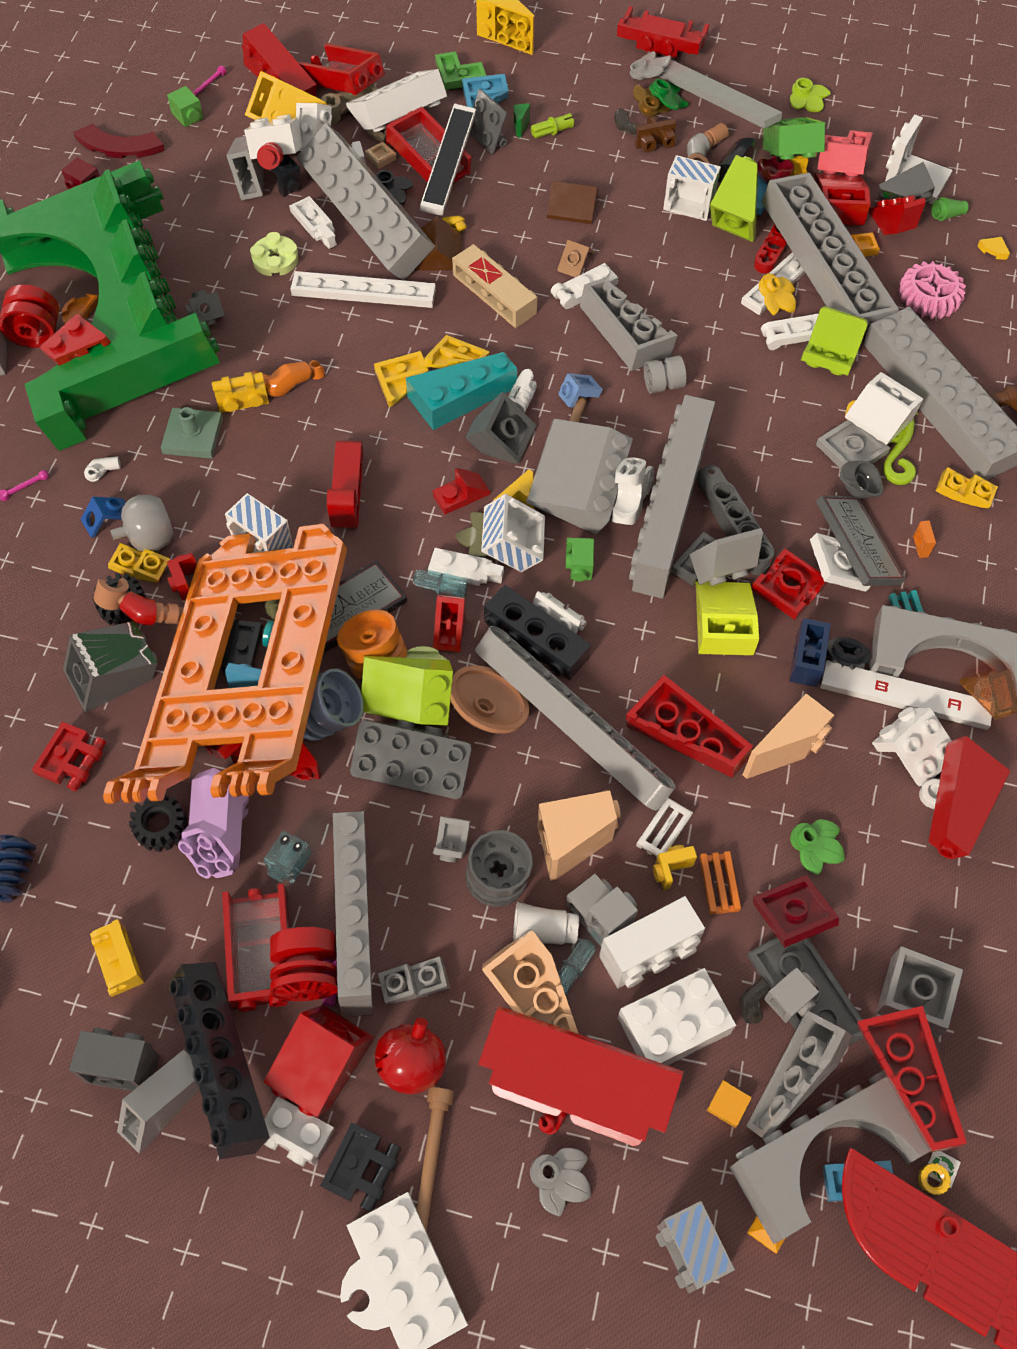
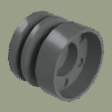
M505 830L490 831L475 841L468 856L465 872L466 886L475 899L491 907L507 906L518 900L525 891L533 865L532 854L526 842L515 833ZM497 870L498 874L503 873L502 877H498L496 873L492 874V871Z

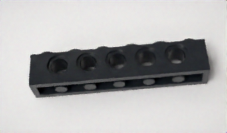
M216 962L181 964L169 981V992L174 997L177 1008V1020L182 1025L185 1036V1049L191 1057L194 1068V1080L199 1085L201 1092L202 1109L208 1117L212 1144L217 1149L219 1160L256 1154L270 1136Z

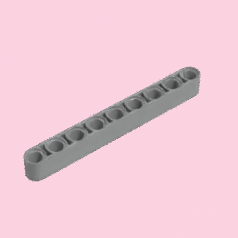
M495 626L489 627L475 648L476 653L645 806L655 811L659 810L676 788L671 778L506 632Z

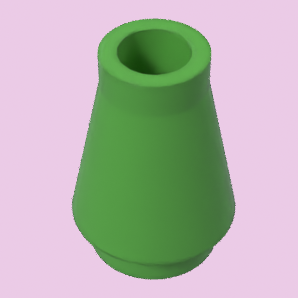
M941 197L933 202L931 213L934 219L944 221L959 215H965L968 211V203L965 200L960 201Z

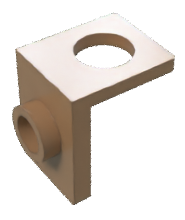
M567 240L557 271L572 277L581 275L588 253L594 254V250L585 245Z

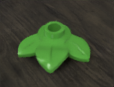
M819 819L812 824L800 823L793 828L790 836L791 844L800 852L802 865L815 875L820 874L823 863L839 864L845 860L843 847L835 839L840 832V828L835 823ZM804 833L808 836L809 841L805 839Z

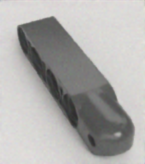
M708 465L698 471L697 482L709 501L708 507L727 537L760 528L735 487L727 481L717 466ZM709 470H713L715 473L709 474ZM764 532L759 558L762 559H758L756 567L748 570L754 575L765 574L769 570L774 556L773 546Z

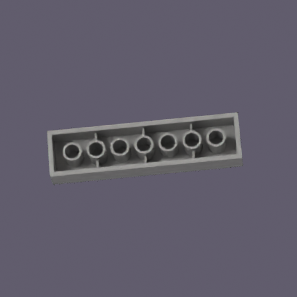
M325 123L296 158L388 271L404 281L432 251L435 245L343 136Z
M805 173L770 180L761 202L826 306L866 319L868 325L864 335H866L871 323L898 312L899 309L811 174Z
M910 306L869 325L863 345L893 380L923 398L919 410L974 474L988 480L1017 466V426Z
M685 395L682 405L677 404L675 420L671 424L668 435L670 440H668V444H665L662 456L664 460L658 468L656 485L653 486L650 497V506H647L644 517L645 523L643 528L641 527L638 547L634 551L631 562L632 567L629 580H633L632 591L662 599L664 597L706 444L715 401Z

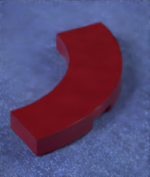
M90 124L73 132L76 140L85 148L93 152L96 150L105 153V156L113 158H124V156L137 155V158L165 150L163 143L153 131L139 136L123 137L108 134L97 128L94 124Z

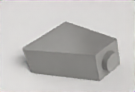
M246 136L235 138L226 156L241 200L263 196L264 168L258 163L257 159H250Z
M184 1050L122 1099L117 1132L139 1154L200 1090L199 1085L194 1080V1068L191 1057Z

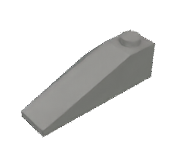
M807 1010L746 1126L763 1139L774 1133L838 1066L842 1057L846 1054L853 1036L844 1029Z

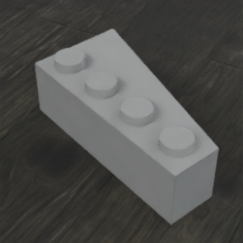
M602 278L584 284L580 302L581 309L631 371L643 367L647 361H660L671 356L677 334L672 330L667 332L661 327L662 323L655 317L653 319L649 318L643 313L644 308L639 304L630 303L626 299L627 295L607 279Z

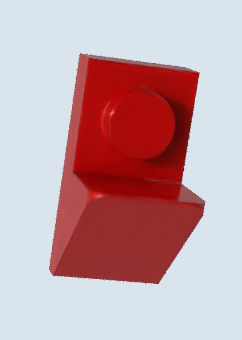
M455 468L454 481L432 490L433 497L444 515L490 495V490L478 473L460 468Z

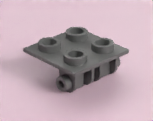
M479 89L473 106L476 109V115L470 134L491 154H494L496 147L503 148L507 144L506 136L501 134L508 113L482 89Z

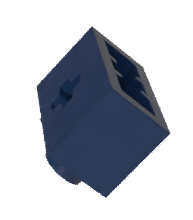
M806 618L802 619L796 634L789 682L817 687L824 672L830 623Z

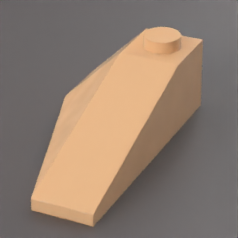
M533 930L511 942L483 963V972L513 1011L579 1034L553 957Z

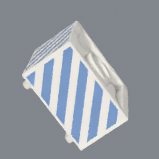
M676 155L668 173L663 210L707 221L711 212L710 203L717 190L720 166Z
M248 493L225 513L226 525L230 530L231 536L250 533L255 537L256 542L253 553L293 548L288 521Z
M507 494L502 495L484 507L481 552L520 572L543 561L545 515Z

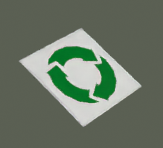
M941 1151L933 1152L928 1164L938 1163V1165L946 1168L949 1176H951V1188L961 1162ZM931 1171L928 1176L941 1182V1177L937 1172Z

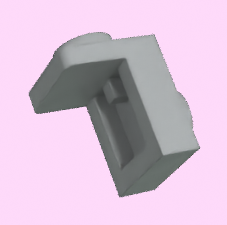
M446 816L440 817L437 842L433 854L440 855L439 860L457 862L458 858L463 859L465 857L471 820Z

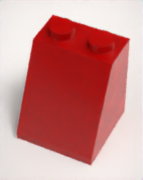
M324 1005L301 1012L263 1083L271 1087L274 1095L282 1099H290L296 1103L302 1113L312 1117H319L330 1109L375 1037Z

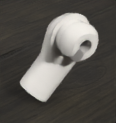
M119 456L93 459L84 470L85 478L94 482L99 480L108 470L121 469Z

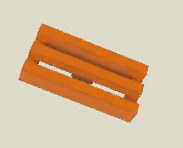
M730 851L723 854L718 852L712 853V855H707V853L700 854L699 859L709 914L739 912L741 906ZM720 862H724L732 904L729 906ZM708 863H713L721 903L719 907H716Z

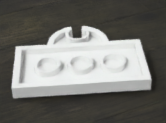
M409 1192L346 1225L360 1259L349 1268L342 1281L341 1302L349 1301L353 1293L359 1289L366 1291L370 1299L366 1310L362 1312L352 1311L347 1315L353 1323L369 1330H379L390 1326L399 1349H427L468 1326V1322Z

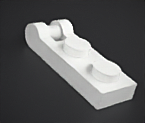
M603 263L563 284H555L551 289V294L556 299H560V304L565 309H570L580 304L584 284L605 278L615 286L618 284V277Z
M818 314L763 324L761 332L764 337H767L766 344L768 349L775 350L782 345L809 341Z

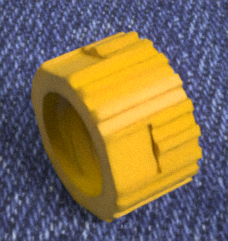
M930 1163L924 1165L918 1171L919 1186L925 1193L940 1195L947 1192V1189L950 1188L951 1176H949V1172L942 1165ZM931 1171L937 1172L941 1177L938 1187H932L927 1182L928 1174Z

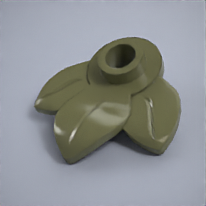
M472 512L470 515L472 527L457 532L455 537L461 545L470 547L469 555L483 557L487 555L481 552L484 513Z

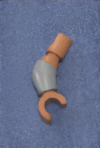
M720 123L703 134L698 133L694 135L687 144L688 158L710 164L708 159L705 158L706 153L709 152L711 147L729 136L726 125Z

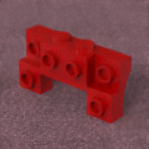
M629 6L625 16L620 19L617 26V36L637 41V49L677 57L679 51L698 55L708 37L710 24H705L703 31L700 32L692 30L693 21L689 20L685 29L686 23L649 15L647 10L644 11L642 18L632 16L633 7Z

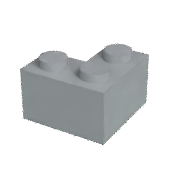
M596 874L569 893L566 899V906L572 913L579 916L580 923L601 947L604 938L633 924L638 912L636 908L637 903L628 892L623 893L618 887L613 889L608 881L605 879L600 880Z

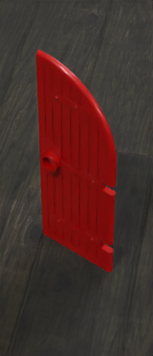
M850 1148L846 1156L842 1175L843 1205L852 1233L869 1259L884 1273L913 1292L916 1291L921 1281L927 1285L922 1296L924 1299L984 1337L987 1336L990 1326L997 1330L993 1343L1002 1349H1017V1252Z

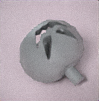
M151 494L137 495L129 499L122 508L121 518L123 526L110 530L113 540L127 536L131 545L141 552L144 549L158 552L168 546L174 537L170 519L160 498Z

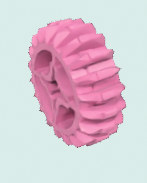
M923 261L921 265L914 264L912 268H908L901 279L899 288L901 303L905 304L906 308L910 306L915 313L921 314V318L929 316L931 320L934 317L941 320L944 316L950 317L953 312L959 309L964 300L966 287L963 284L964 278L958 276V271L952 272L951 266L946 268L942 263L936 265L934 261L930 264Z

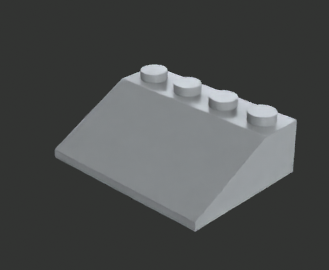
M554 419L526 503L596 535L610 520L618 492V483H615V471L620 463L628 457L633 438L610 427Z

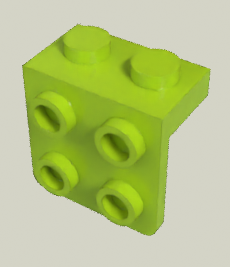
M827 306L822 307L801 360L811 367H823L829 369L835 375L844 374L848 376L865 334L868 321Z

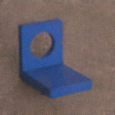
M91 498L81 517V521L90 537L96 536L104 519L122 520V508L126 504L123 498ZM92 512L95 515V523L93 526H91L90 524V515Z

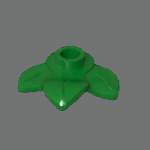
M655 79L650 84L651 94L668 108L678 110L689 105L688 102L677 94L680 87L663 79Z

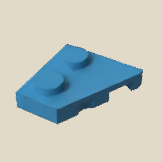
M505 74L462 79L467 107L473 108L479 89H482L497 104L508 98Z

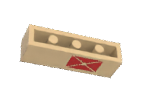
M473 244L452 258L453 276L513 327L517 328L537 314V296L532 290H528L516 277L505 271L502 265L493 261L485 251H481Z

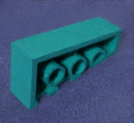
M502 352L406 377L407 397L429 426L435 430L494 400L500 393L504 392L506 394L510 392L517 381V367Z

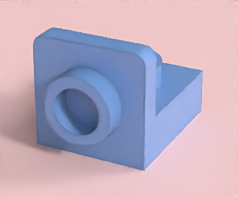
M567 373L558 394L568 407H574L579 397L599 398L603 389L590 375Z

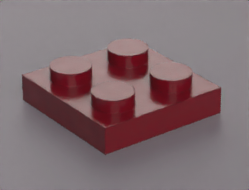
M807 875L753 896L754 906L784 948L839 925V916Z

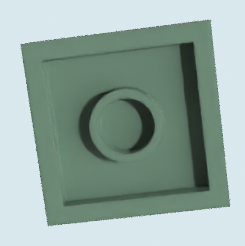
M189 407L182 409L172 408L161 444L162 453L213 459L223 421L222 413L193 410Z

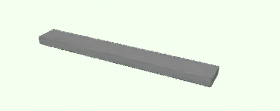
M670 60L664 72L658 75V77L764 129L782 120L781 111L673 60Z

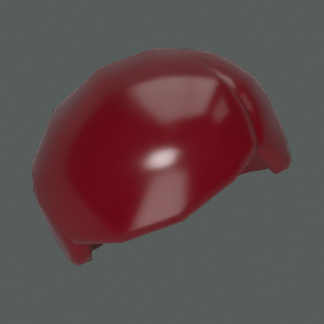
M776 156L769 159L761 158L757 164L758 176L764 183L768 184L770 180L791 176L794 171V164L789 159L780 163L777 161Z

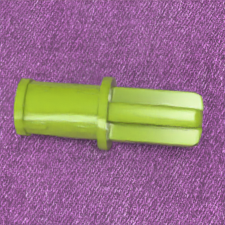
M570 113L557 118L549 117L547 121L532 125L531 134L535 138L549 134L556 135L559 131L573 128L574 119L571 118L572 115Z

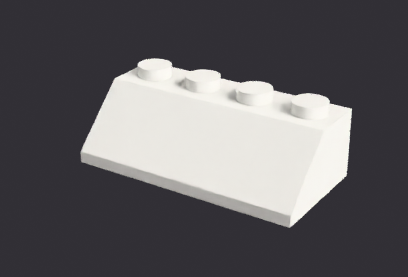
M439 69L418 71L347 102L346 106L364 130L373 129L374 132L385 129L386 123L395 121L421 106L428 105V107H433L440 104V99L446 97L447 94Z

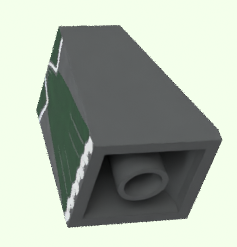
M132 621L71 634L63 671L84 712H89L153 680L155 669L158 667V659L156 654L149 649L145 634L139 631L136 623Z

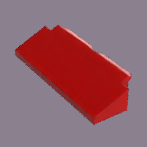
M501 1006L496 1010L478 1065L493 1070L489 1085H492V1090L497 1096L551 1116H558L561 1111L571 1114V1121L575 1125L632 1146L639 1145L641 1141L645 1142L649 1127L664 1133L666 1132L684 1073L682 1070Z

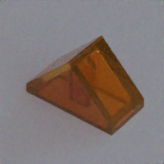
M1010 670L980 672L960 679L959 683L995 720L1017 713V697Z

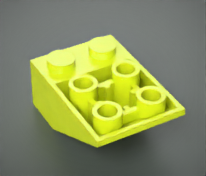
M696 581L698 654L754 655L759 641L758 615L750 583L724 582L711 586L710 582L699 585V582Z

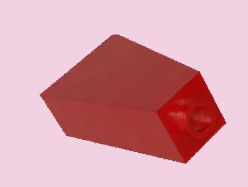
M967 736L950 741L946 746L928 841L938 849L937 851L940 855L948 859L970 855L1010 773L1009 769Z

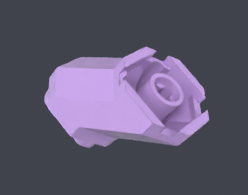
M216 768L202 771L192 779L189 825L182 832V839L178 843L179 850L190 860L196 872L204 878H210L211 876L221 878L232 875L237 870L240 860L242 820L248 814V808L245 809V807L249 803V796H231L229 785L225 797L213 798L211 796L210 787L213 775L221 772Z

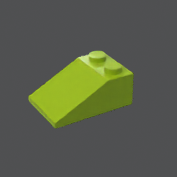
M364 655L361 688L363 712L417 724L448 725L453 676L450 661Z

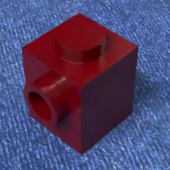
M78 157L61 170L65 179L64 183L68 189L100 177L96 167Z

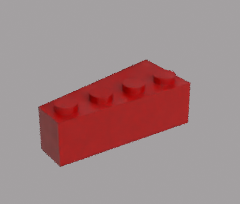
M265 23L243 33L244 66L258 77L260 71L316 97V83Z

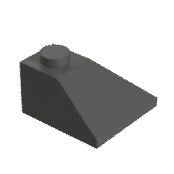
M502 392L474 418L465 438L482 454L517 464L520 462L536 424Z

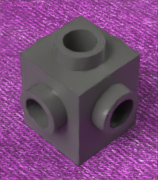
M205 289L191 293L193 298L188 299L189 305H185L188 316L196 313L200 321H206L207 325L215 324V318L225 316L217 291L207 294ZM203 303L208 306L206 313H202L200 310V305Z

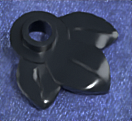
M389 170L379 171L376 177L399 204L403 205L406 201L405 191L411 189L413 183L407 177L394 176Z

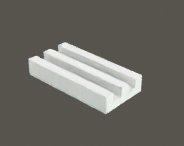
M667 798L638 840L636 846L640 849L644 848L647 850L646 853L649 855L653 854L656 857L660 853L667 852V849L672 847L690 820L693 812ZM669 807L673 808L674 811L651 844L647 842ZM679 813L683 814L684 816L662 849H658L657 846Z

